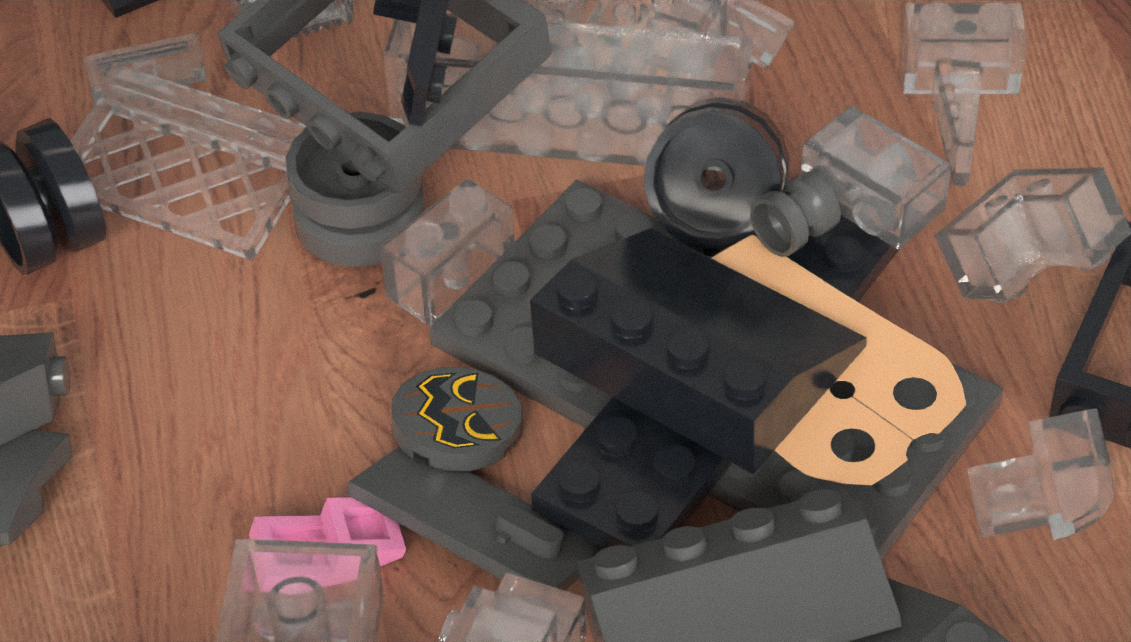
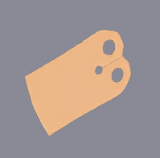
M752 234L712 257V259L867 337L866 347L835 381L852 383L855 387L853 397L848 399L836 398L831 394L829 388L775 449L780 456L802 473L817 479L841 484L873 485L908 461L906 456L907 448L914 439L929 433L939 434L966 406L962 383L954 366L943 353L837 290L788 257L773 254L765 248L755 235ZM905 378H922L935 387L937 397L935 402L925 409H907L895 400L893 395L894 387ZM844 429H860L873 438L875 450L864 461H844L838 458L832 451L831 440L835 434Z

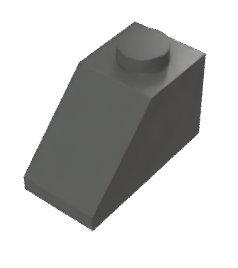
M53 332L0 336V446L53 421L60 396L69 394L70 370L68 359L66 356H57Z

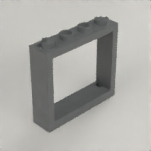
M256 0L217 33L227 59L224 68L235 83L244 89L252 86L265 96L270 106L281 117L290 119L293 116L307 126L313 138L325 149L333 150L337 148L351 159L353 165L366 179L372 182H376L379 179L399 194L552 55L546 15L524 0H449L448 11L498 45L441 95L439 104L432 103L425 109L422 127L409 124L388 142L270 57L335 0Z

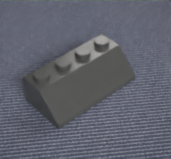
M845 488L814 490L804 494L799 500L768 509H745L736 513L731 519L699 528L693 526L679 527L666 533L663 538L634 546H610L599 551L594 557L575 562L589 627L595 642H849L902 627L900 613L868 521Z

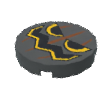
M440 367L420 372L401 384L392 399L391 434L398 446L413 459L414 452L429 458L428 466L444 471H472L494 465L506 456L507 448L513 444L515 447L520 438L522 423L521 402L510 386L492 374L467 367Z

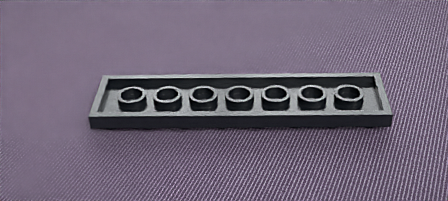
M807 166L802 173L809 171L818 174L834 190L841 210L840 221L835 228L822 236H808V241L804 247L786 257L859 302L914 232L917 213ZM612 397L531 493L532 510L603 548L615 545L634 546L663 538L669 531L683 527L731 466L732 462Z

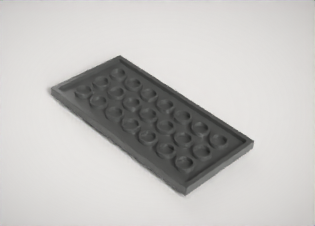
M576 179L429 328L431 345L479 371L492 374L519 393L587 428L611 400L612 396L534 354L530 299L571 259L649 228H653L710 258L719 254L722 250L690 245L667 232L657 218ZM952 363L962 383L966 406L939 434L929 433L914 439L907 448L906 456L908 461L873 485L841 484L808 476L793 467L774 450L754 474L732 463L708 495L738 511L749 508L768 509L799 500L804 494L814 490L845 488L866 517L882 560L1000 406L1003 388ZM911 377L898 382L894 387L893 395L901 406L907 409L920 410L931 406L935 402L937 392L930 382L922 378ZM837 381L830 387V392L836 398L848 399L853 397L855 387L850 382ZM850 428L835 434L831 440V448L833 453L844 461L860 462L873 454L875 443L868 433L860 429Z

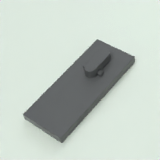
M400 447L349 481L348 496L547 605L579 579L576 561L594 557L599 551L604 549L534 512L531 504L471 472L444 471L428 466L429 458L414 452L413 459L403 452Z

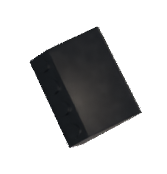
M653 228L646 229L571 259L530 299L534 354L752 474L756 472L863 351L867 343V337Z

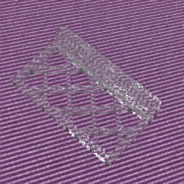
M110 62L99 78L104 90L103 94L71 139V143L83 164L101 158L105 173L90 178L101 208L253 261L291 200L287 178L286 155L293 140L307 126ZM112 114L133 121L135 129L102 140L100 132ZM170 133L183 137L184 146L152 157L147 141ZM138 144L141 145L145 156L144 160L112 171L107 155ZM219 150L234 154L235 163L202 174L197 158ZM191 161L196 174L195 177L164 188L162 187L157 172ZM270 167L285 171L279 183L257 191L253 190L248 176ZM151 175L155 191L133 199L120 195L119 185ZM239 178L243 179L248 194L213 205L208 189ZM202 192L207 208L186 216H180L170 211L168 203ZM254 209L257 218L245 237L222 230L220 220Z

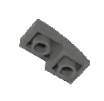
M32 430L0 446V546L10 545L44 512L40 488L73 457L69 434Z

